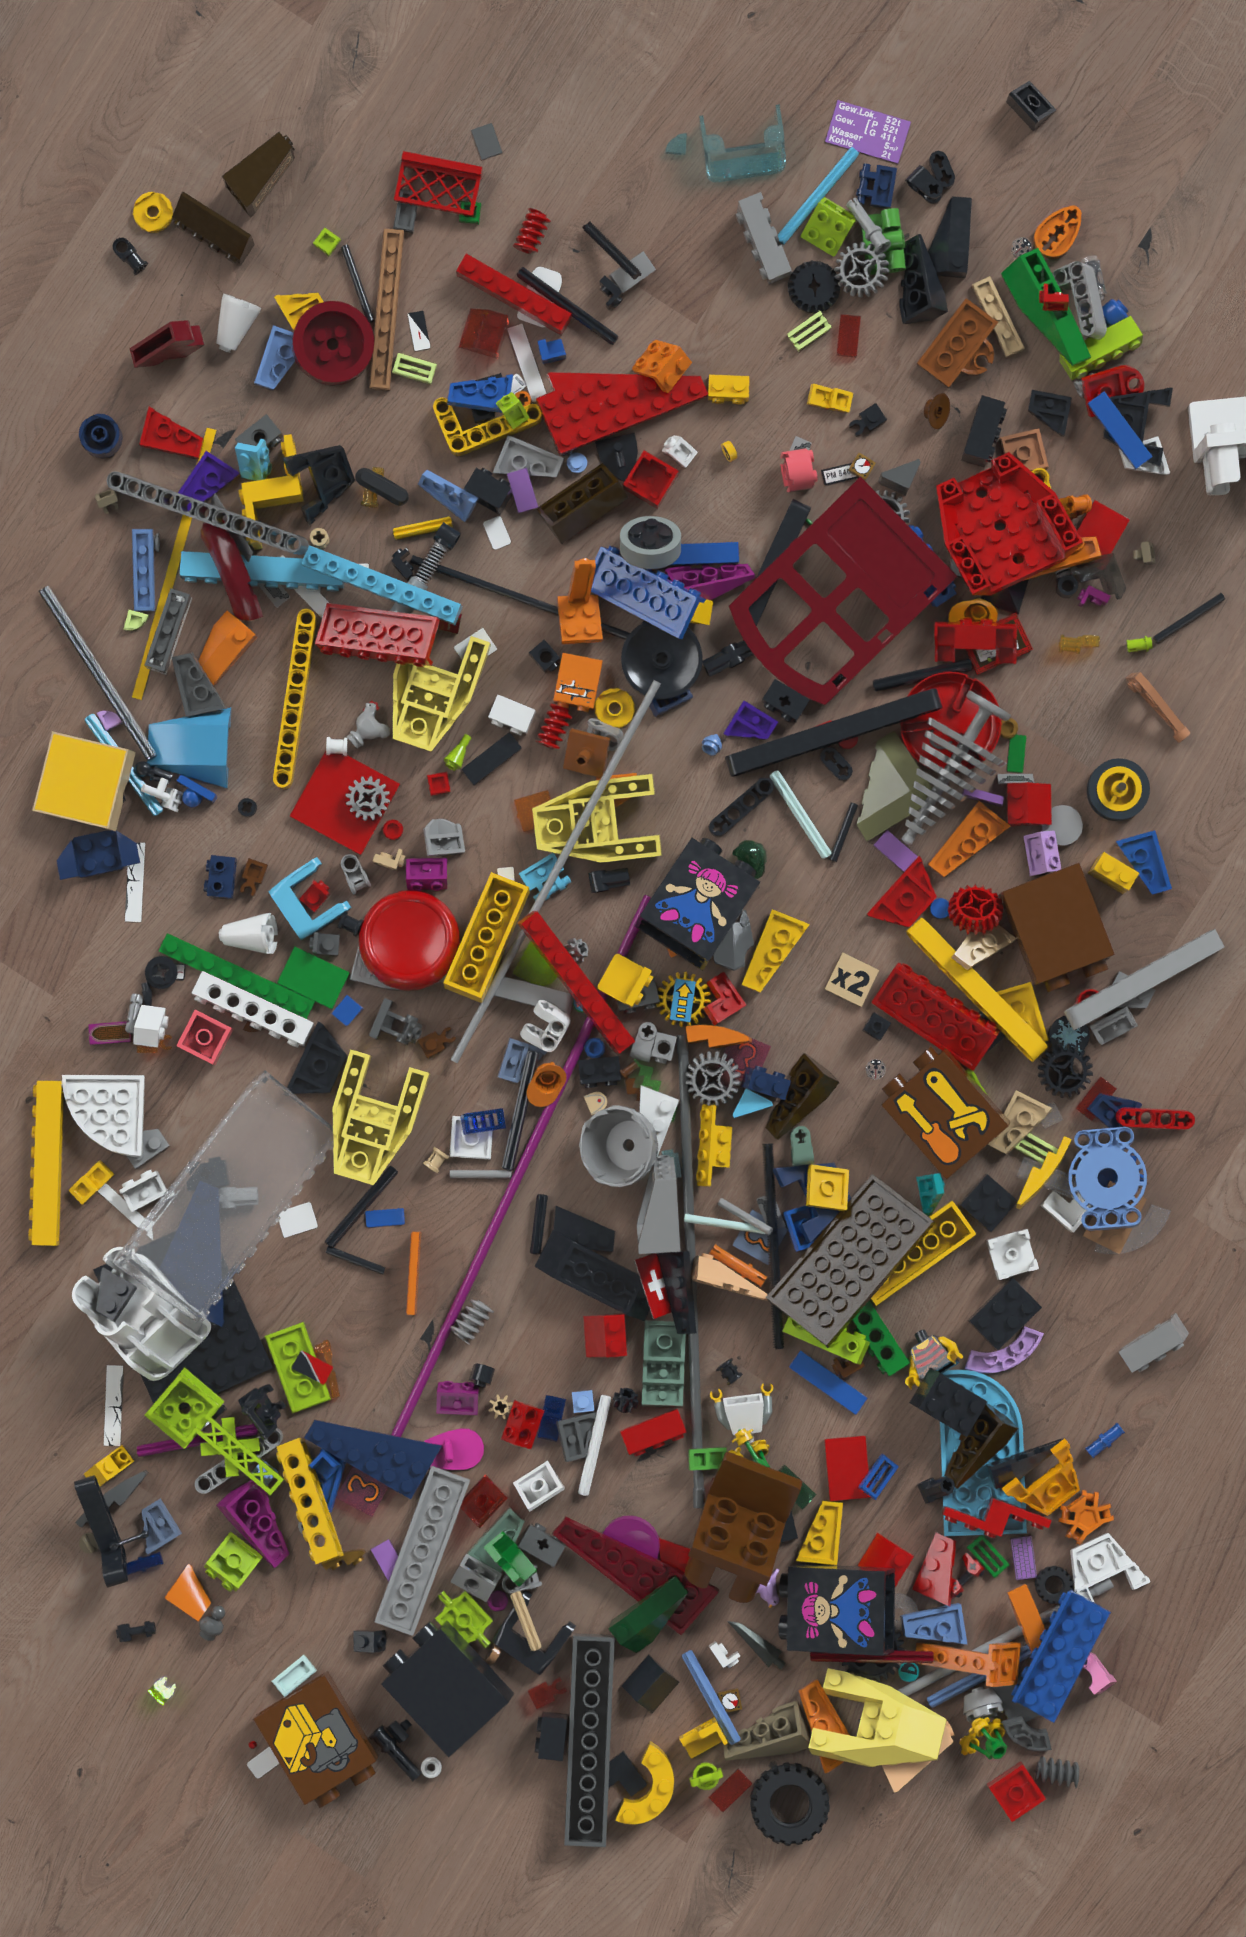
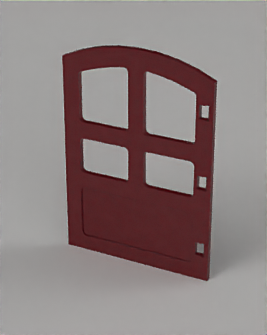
M860 476L797 539L790 543V546L729 605V609L742 638L767 670L785 685L803 696L826 705L925 609L957 575ZM813 544H817L846 574V578L825 598L821 597L793 568V564ZM782 578L810 606L811 612L775 648H770L755 625L749 612V607L777 579ZM933 585L937 589L927 598L923 592ZM856 588H860L889 618L888 623L869 641H864L836 612L837 606ZM821 622H825L854 652V656L823 685L805 677L784 662L785 657ZM887 629L891 634L881 642L878 636ZM841 673L846 678L836 687L832 681Z

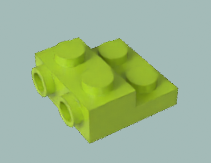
M230 1532L204 1565V1568L207 1569L205 1573L213 1579L219 1578L223 1582L221 1585L226 1590L237 1592L263 1556Z

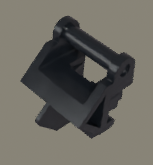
M270 1384L259 1389L254 1388L238 1400L242 1413L250 1418L261 1433L260 1437L263 1440L270 1437L275 1431L277 1420L281 1416L279 1410L286 1407L283 1401L277 1403L270 1401L267 1393L274 1390Z

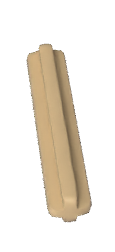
M516 1591L510 1597L531 1651H536L541 1648V1643L522 1593Z

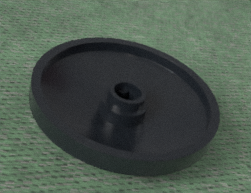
M645 621L628 635L621 652L623 673L628 683L638 693L645 696L653 680L661 683L653 698L656 700L673 699L687 692L697 681L702 669V649L696 635L689 628H687L683 639H679Z

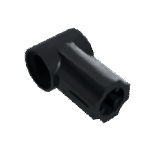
M628 868L611 871L599 870L588 873L591 893L605 892L611 888L630 885Z
M944 1476L938 1479H934V1477L918 1483L917 1486L925 1504L953 1493L955 1484L953 1479Z

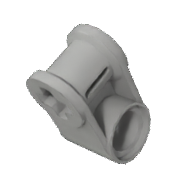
M591 718L588 720L587 724L589 726L586 732L593 734L594 731L596 735L608 738L609 736L615 737L617 742L610 740L608 750L615 751L624 736L621 729L608 725L598 719Z
M351 854L345 855L341 860V867L352 894H356V891L362 888L372 887L358 858ZM348 858H353L356 861V866L353 869L345 867V861Z
M645 1022L640 1025L629 1057L646 1062L650 1061L657 1034L656 1026L653 1023ZM649 1025L654 1033L645 1037L642 1028H646Z
M537 1572L532 1575V1582L529 1578L520 1587L516 1585L512 1589L507 1588L505 1585V1581L510 1577L506 1574L502 1578V1587L508 1593L528 1590L543 1585L539 1581Z

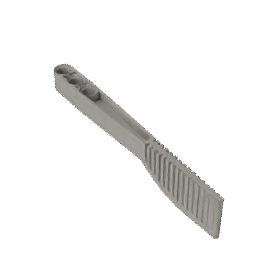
M358 945L350 980L381 988L398 990L381 983L374 974L372 975L368 971L361 958ZM446 974L441 980H439L437 983H440V982H443V983H444V980H445L447 974ZM508 977L502 979L494 996L531 1006H536L539 1000H545L570 1015L574 1001L570 993Z

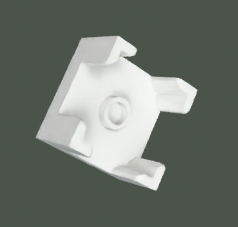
M1028 1229L986 1240L997 1280L1039 1269L1030 1245Z

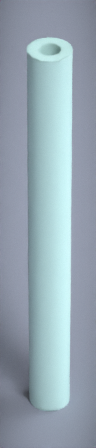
M685 1214L684 1222L765 1234L749 1223Z

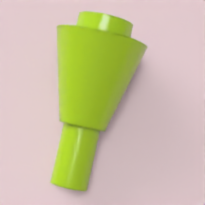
M464 734L459 745L443 759L446 762L445 766L449 769L456 771V769L460 770L462 768L466 747L471 740L469 735Z

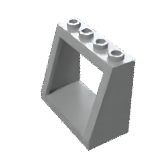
M669 1155L658 1156L649 1173L637 1219L639 1254L680 1252L674 1157Z

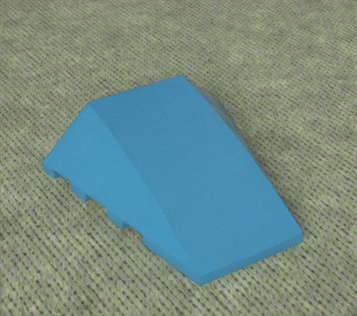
M231 707L149 724L148 744H151V749L154 748L152 751H154L153 753L156 752L154 755L157 756L147 760V763L152 767L156 765L159 769L228 789L229 768L227 767L228 734L231 727Z

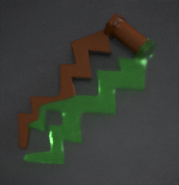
M634 1059L630 1065L623 1070L621 1069L620 1072L625 1078L627 1095L637 1094L636 1101H640V1088L633 1087L635 1078H628L627 1076L640 1068L638 1076H644L642 1086H652V1090L658 1092L662 1081L651 1080L654 1067L642 1065L637 1059ZM676 1107V1110H675L674 1115H673V1117H672V1120H671L672 1122H673L674 1119H675L677 1107Z

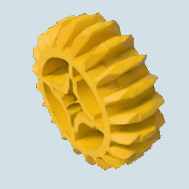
M677 972L676 978L681 980L694 981L695 974H692L691 979H688L687 972H684V978H680L679 972ZM671 975L668 976L669 984L664 980L662 981L666 988H658V991L662 992L663 995H658L659 1000H662V1002L657 1003L656 1006L664 1007L659 1013L660 1015L665 1012L668 1014L664 1019L665 1021L669 1020L671 1014L666 1001L672 1002L673 995H667V993L675 985V980ZM699 978L695 984L700 998L694 997L693 1004H700L696 1012L691 1014V1019L696 1024L699 1023L696 1016L705 1017L701 1012L705 1008L704 1003H711V1000L705 999V996H709L710 992H703L708 987L707 984L699 985L702 982V978ZM672 1020L671 1024L675 1025L676 1020ZM680 1021V1027H683V1021Z

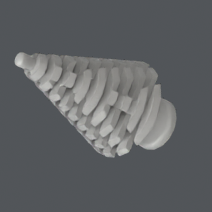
M970 690L966 697L978 705L979 710L963 736L930 717L928 719L929 725L959 744L955 747L926 730L925 737L953 753V755L949 758L923 743L922 749L947 765L943 769L920 755L919 762L939 773L940 776L936 779L917 768L916 775L934 786L930 790L914 781L913 787L928 797L924 801L914 794L911 796V800L922 807L919 812L909 807L908 813L913 815L915 819L913 822L906 819L905 826L909 829L904 833L902 841L907 845L913 844L917 834L923 835L926 830L921 828L923 823L931 827L936 823L928 818L930 812L940 818L947 815L934 807L936 802L951 810L956 807L955 804L941 797L943 791L960 801L967 798L947 786L949 781L954 782L971 793L976 790L975 787L955 776L956 770L981 785L987 781L961 765L962 760L990 776L996 773L989 766L967 754L969 749L1001 768L1007 764L975 744L974 741L990 715H994L1004 721H1008L1011 715Z

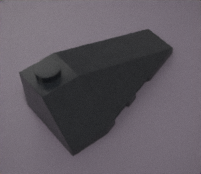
M917 234L905 241V248H903L906 270L904 271V280H901L903 298H900L899 301L903 324L935 320L948 312L944 290L922 235Z

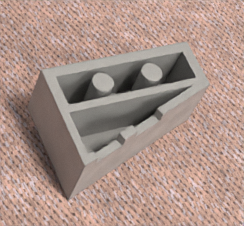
M1176 1313L1171 1315L1169 1320L1162 1324H1157L1154 1326V1329L1142 1334L1120 1349L1119 1354L1132 1373L1136 1370L1142 1372L1149 1367V1362L1154 1359L1158 1362L1167 1356L1166 1352L1169 1350L1176 1351L1184 1346L1183 1342L1189 1332Z

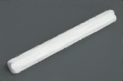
M601 1395L579 1485L578 1494L583 1496L589 1495L611 1403V1397Z

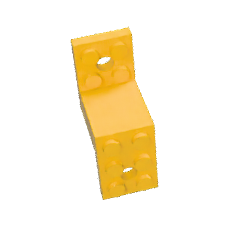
M283 435L284 441L281 442V449L284 458L297 455L292 435ZM284 463L287 476L241 483L242 489H239V497L242 505H245V509H242V516L258 521L256 509L303 502L300 472L291 476ZM246 537L248 544L252 545L254 550L262 549V542Z

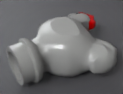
M370 701V703L365 704L366 707L356 720L357 730L350 731V734L347 736L357 749L363 746L364 739L387 738L391 734L390 727L379 723L374 717L376 711L379 710L377 702Z

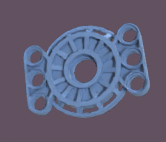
M1128 1127L1082 1130L1075 1135L1074 1142L1080 1151L1071 1163L1068 1181L1075 1201L1086 1210L1082 1215L1081 1222L1082 1226L1088 1231L1137 1227L1141 1222V1213L1135 1206L1144 1195L1147 1186V1172L1140 1155L1130 1147L1134 1141V1133ZM1128 1132L1131 1135L1128 1142L1120 1141V1133ZM1103 1133L1110 1136V1141L1106 1144H1102L1098 1140V1137ZM1082 1135H1086L1090 1139L1089 1143L1085 1146L1078 1143V1138ZM1132 1153L1139 1160V1165H1137L1134 1159L1131 1157ZM1080 1158L1081 1162L1077 1170H1073L1075 1163ZM1103 1169H1112L1117 1173L1118 1181L1113 1187L1106 1188L1099 1184L1098 1174ZM1143 1169L1144 1182L1140 1181L1139 1171ZM1072 1175L1076 1176L1077 1187L1074 1188L1072 1185ZM1139 1187H1142L1141 1193L1136 1199L1135 1195L1137 1194ZM1077 1192H1079L1080 1196L1084 1200V1203H1082L1078 1199L1076 1195ZM1130 1212H1135L1138 1215V1220L1134 1223H1130L1126 1219L1127 1214ZM1108 1214L1117 1216L1115 1224L1111 1225L1106 1222L1105 1218ZM1092 1215L1097 1219L1094 1226L1086 1225L1085 1218Z

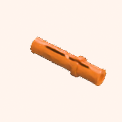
M716 1244L709 1253V1255L714 1256L713 1258L741 1274V1277L744 1279L746 1277L759 1285V1287H762L768 1277L754 1269L752 1264L744 1263Z

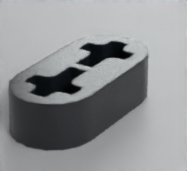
M933 152L929 158V166L933 176L942 184L943 189H950L955 182V175L950 162L944 152ZM937 156L939 159H943L941 162V169L938 163H933L935 161V157ZM942 172L945 173L946 177L951 178L949 179V184H946L945 181L941 182L943 178Z
M826 747L822 750L820 754L822 764L838 780H848L853 772L851 765L836 749ZM825 752L834 753L833 759L836 761L835 764L831 760H825ZM839 764L842 768L847 767L848 775L845 776L843 774L840 776L838 774L840 770L836 765Z

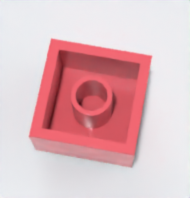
M194 1010L176 1046L216 1065L234 1029L198 1010Z

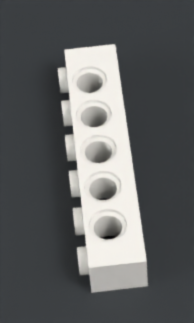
M204 971L201 972L192 991L195 1001L206 1005V1002L213 1004V1009L221 1013L228 1011L232 1013V1018L243 1022L244 1019L250 1021V1026L261 1031L263 1027L269 1031V1035L277 1039L284 1037L288 1039V1044L296 1048L299 1045L305 1046L314 1027L313 1022ZM213 989L221 991V995L216 999L210 997V992ZM232 997L238 998V1006L230 1007L228 1005L229 999ZM256 1006L258 1008L257 1014L249 1016L247 1014L248 1007ZM273 1014L276 1016V1022L269 1025L265 1022V1018ZM285 1024H294V1031L286 1033L284 1031Z

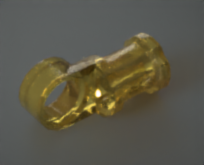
M373 467V472L384 477V468ZM362 486L364 495L360 505L370 508L378 507V494Z
M1061 634L1059 639V653L1071 651L1080 654L1081 646H1100V636L1082 635L1072 638Z

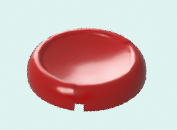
M943 672L925 678L910 691L907 697L937 688L943 707L938 711L900 723L903 742L913 758L919 762L921 755L943 769L945 768L946 763L922 749L923 743L951 758L953 753L946 749L933 747L929 739L925 737L926 730H932L933 734L947 742L952 741L951 744L955 747L959 743L929 725L928 719L930 717L963 736L979 710L978 705L967 699L966 695L969 690L999 707L992 692L976 678L973 680L967 677V674ZM990 715L974 743L992 753L1000 737L1002 720L994 715ZM969 749L967 754H969L970 756L974 757L980 762L986 760L984 757L978 755L977 753ZM962 760L960 763L969 770L975 768V766L965 760Z
M398 891L381 898L365 915L359 931V951L368 971L372 975L374 974L381 983L398 990H419L437 983L448 973L460 945V930L451 910L438 898L422 891Z

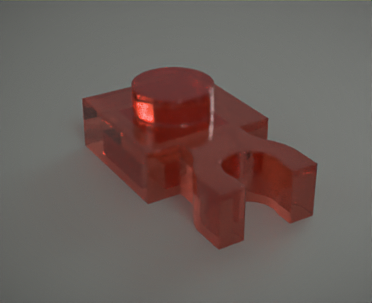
M561 1677L556 1678L549 1686L547 1681L528 1689L536 1710L555 1701L553 1695L567 1692L566 1687L561 1690L556 1688V1684L562 1681Z

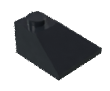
M1029 579L1018 582L993 595H982L981 599L992 603L995 608L1019 614Z

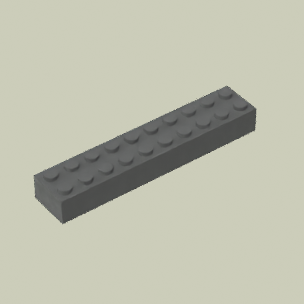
M573 1633L565 1846L606 1847L615 1641L613 1635Z

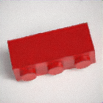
M678 1408L620 1431L629 1455L634 1454V1457L645 1453V1449L653 1446V1449L665 1445L664 1441L672 1438V1441L679 1440L684 1437L683 1433L687 1432Z

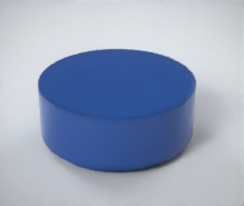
M943 898L935 899L930 905L932 916L937 919L947 917L949 915V902Z

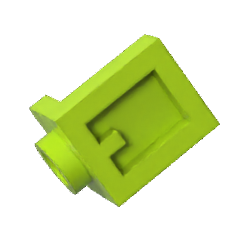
M513 392L503 396L496 402L497 407L502 411L512 429H515L530 418L522 403Z

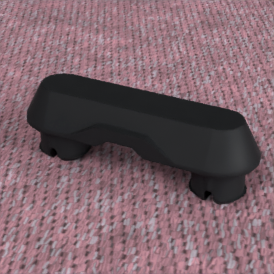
M361 468L356 472L355 478L359 485L395 505L402 506L407 503L409 499L408 492L391 480L367 468Z

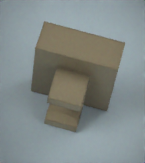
M108 489L95 495L99 509L103 507L104 513L108 514L107 506L110 504L114 505L115 509L118 510V497L115 490Z
M1149 541L1142 542V549L1133 551L1134 559H1143V563L1147 565L1156 564L1153 543Z

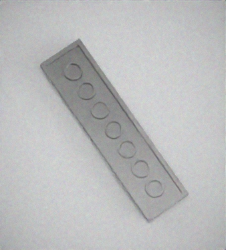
M431 1465L375 1617V1623L411 1636L414 1635L470 1479Z

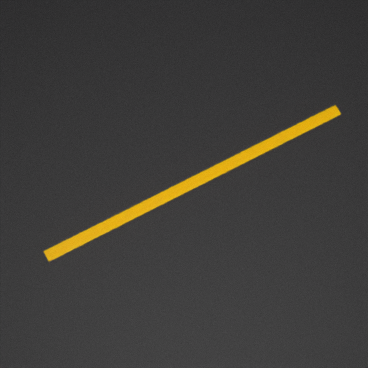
M206 428L200 459L206 451L211 452L216 430ZM182 515L132 698L142 700L150 671V669L145 667V662L170 588L173 589L181 560V551L184 549L192 520L191 517Z

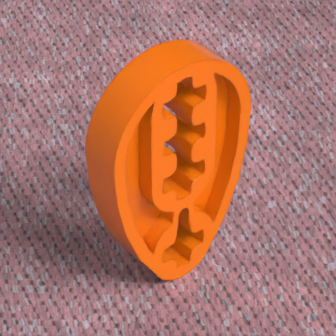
M1073 205L1062 208L1048 216L1037 227L1033 242L1035 249L1039 248L1043 257L1057 259L1068 252L1079 232L1081 210ZM1074 211L1077 219L1072 218L1068 223H1065L1069 216L1068 212L1072 213ZM1055 227L1058 229L1062 227L1063 234L1060 233L1057 236L1056 240L1058 242L1053 241L1050 245L1052 250L1047 249L1044 251L1042 243L1047 244L1050 239L1049 235L1054 236L1056 232Z

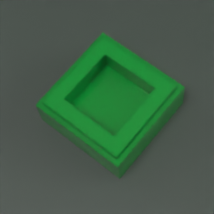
M461 201L460 208L470 211L471 202ZM476 202L473 217L460 215L459 222L479 224L481 203Z

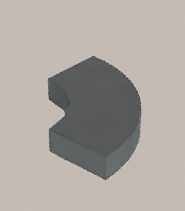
M1022 1716L1002 1721L1006 1733L1015 1743L1032 1751L1052 1750L1046 1728L1036 1729L1030 1727L1025 1723Z

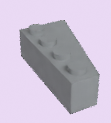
M759 192L738 201V213L735 215L739 225L743 224L746 230L743 232L746 242H751L754 250H751L755 262L759 261L761 268L759 272L762 279L767 280L768 284L790 276L792 270L782 245L777 243L779 242L777 231L774 226H770V214L768 208L762 207L761 203L764 198L762 193Z

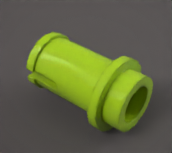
M1144 636V638L1126 640L1128 653L1142 650L1149 652L1150 649H1153L1151 637Z

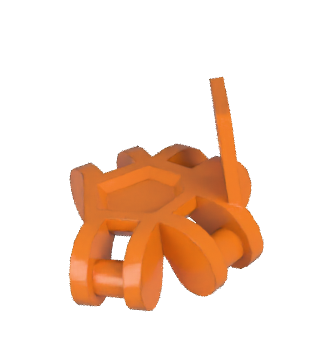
M1082 1490L1080 1497L1068 1506L1061 1505L1062 1516L1058 1522L1072 1524L1065 1537L1068 1539L1073 1538L1078 1545H1081L1087 1535L1103 1523L1114 1520V1516L1111 1515L1109 1509L1111 1504L1107 1503L1098 1506L1099 1493L1094 1492L1092 1494ZM1086 1501L1092 1502V1506L1085 1505ZM1099 1511H1102L1103 1518H1100ZM1070 1512H1075L1074 1520L1069 1519ZM1077 1527L1083 1530L1081 1534L1076 1531Z

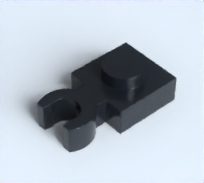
M877 403L859 413L861 420H853L849 427L859 426L860 430L855 433L857 437L863 433L864 428L867 427L869 432L886 422L887 418Z

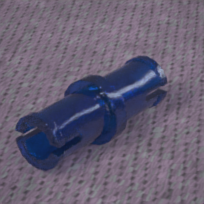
M161 1552L146 1557L139 1556L137 1560L128 1562V1575L140 1571L143 1573L147 1571L146 1569L163 1565Z

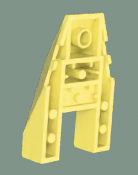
M471 636L458 674L434 666L417 667L410 663H406V665L396 664L393 673L394 740L430 752L434 750L471 701L491 647L490 642Z
M653 774L610 779L569 856L600 863L661 856L660 834L618 839L614 799L654 795ZM600 780L590 781L532 808L538 850L561 854Z
M350 1049L332 1108L334 1174L374 1185L412 1132L430 1073L409 1067L398 1106H394L360 1095L372 1056Z
M827 1669L823 1685L825 1694L863 1702L864 1707L857 1737L813 1728L808 1747L812 1755L868 1767L938 1760L947 1721L944 1717L891 1686L849 1672Z

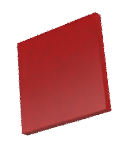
M325 751L290 817L362 855L386 811H380L382 817L376 814L375 820L368 816L367 821H364L363 815L356 818L357 812L351 813L350 809L352 806L346 805V802L350 801L346 794H351L348 787H355L354 780L360 783L361 777L368 781L369 777L372 776L373 782L380 779L379 785H386L383 791H389L390 795L386 796V799H389L391 803L401 784L348 755L344 756L343 754L336 753L326 755ZM371 785L363 786L365 789L369 790L376 788ZM358 791L355 794V803L359 800L360 794ZM381 794L379 797H377L376 804L378 806L380 805L382 800ZM364 795L365 800L363 802L371 803L373 795ZM385 803L384 806H386V807L388 808V806L390 805V803H388V804ZM364 807L363 809H360L361 811H364V812H371V811H372L371 808H366V807Z

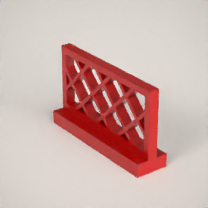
M403 151L394 195L395 202L473 217L483 174L481 166ZM405 167L414 169L417 175L407 180L404 176ZM427 172H432L437 179L427 184L422 176ZM452 176L457 183L447 189L442 179ZM420 178L425 187L415 192L410 183ZM467 180L476 181L475 187L469 192L462 185ZM440 182L445 190L435 196L430 187ZM408 185L413 194L408 198L399 197L400 190ZM460 186L464 195L455 200L450 191ZM428 189L433 198L428 202H423L418 195ZM445 194H448L453 201L447 206L441 205L438 201ZM466 197L471 202L470 211L461 209L458 205Z

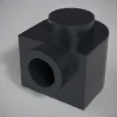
M475 1363L469 1380L474 1381L475 1386L486 1388V1385H491L495 1369Z

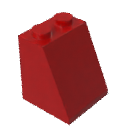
M624 1313L583 1316L586 1357L627 1356Z

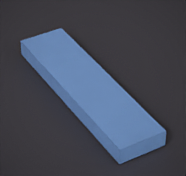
M132 529L134 611H155L153 529Z

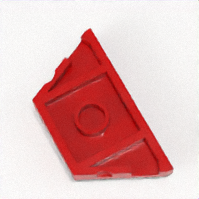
M920 856L917 857L866 914L868 917L909 928L936 899L937 896Z

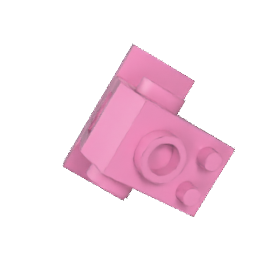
M1090 1653L1087 1664L1083 1668L1087 1669L1092 1676V1685L1089 1689L1094 1695L1101 1694L1117 1681L1113 1675L1109 1674L1098 1657Z

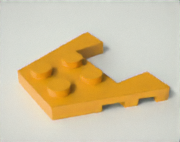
M1064 1438L1050 1449L1059 1463L1049 1469L1038 1480L1034 1481L1027 1489L1015 1477L1002 1490L1006 1495L1014 1497L1017 1501L1024 1502L1047 1516L1080 1491L1076 1471L1073 1468V1457L1069 1450L1070 1444Z

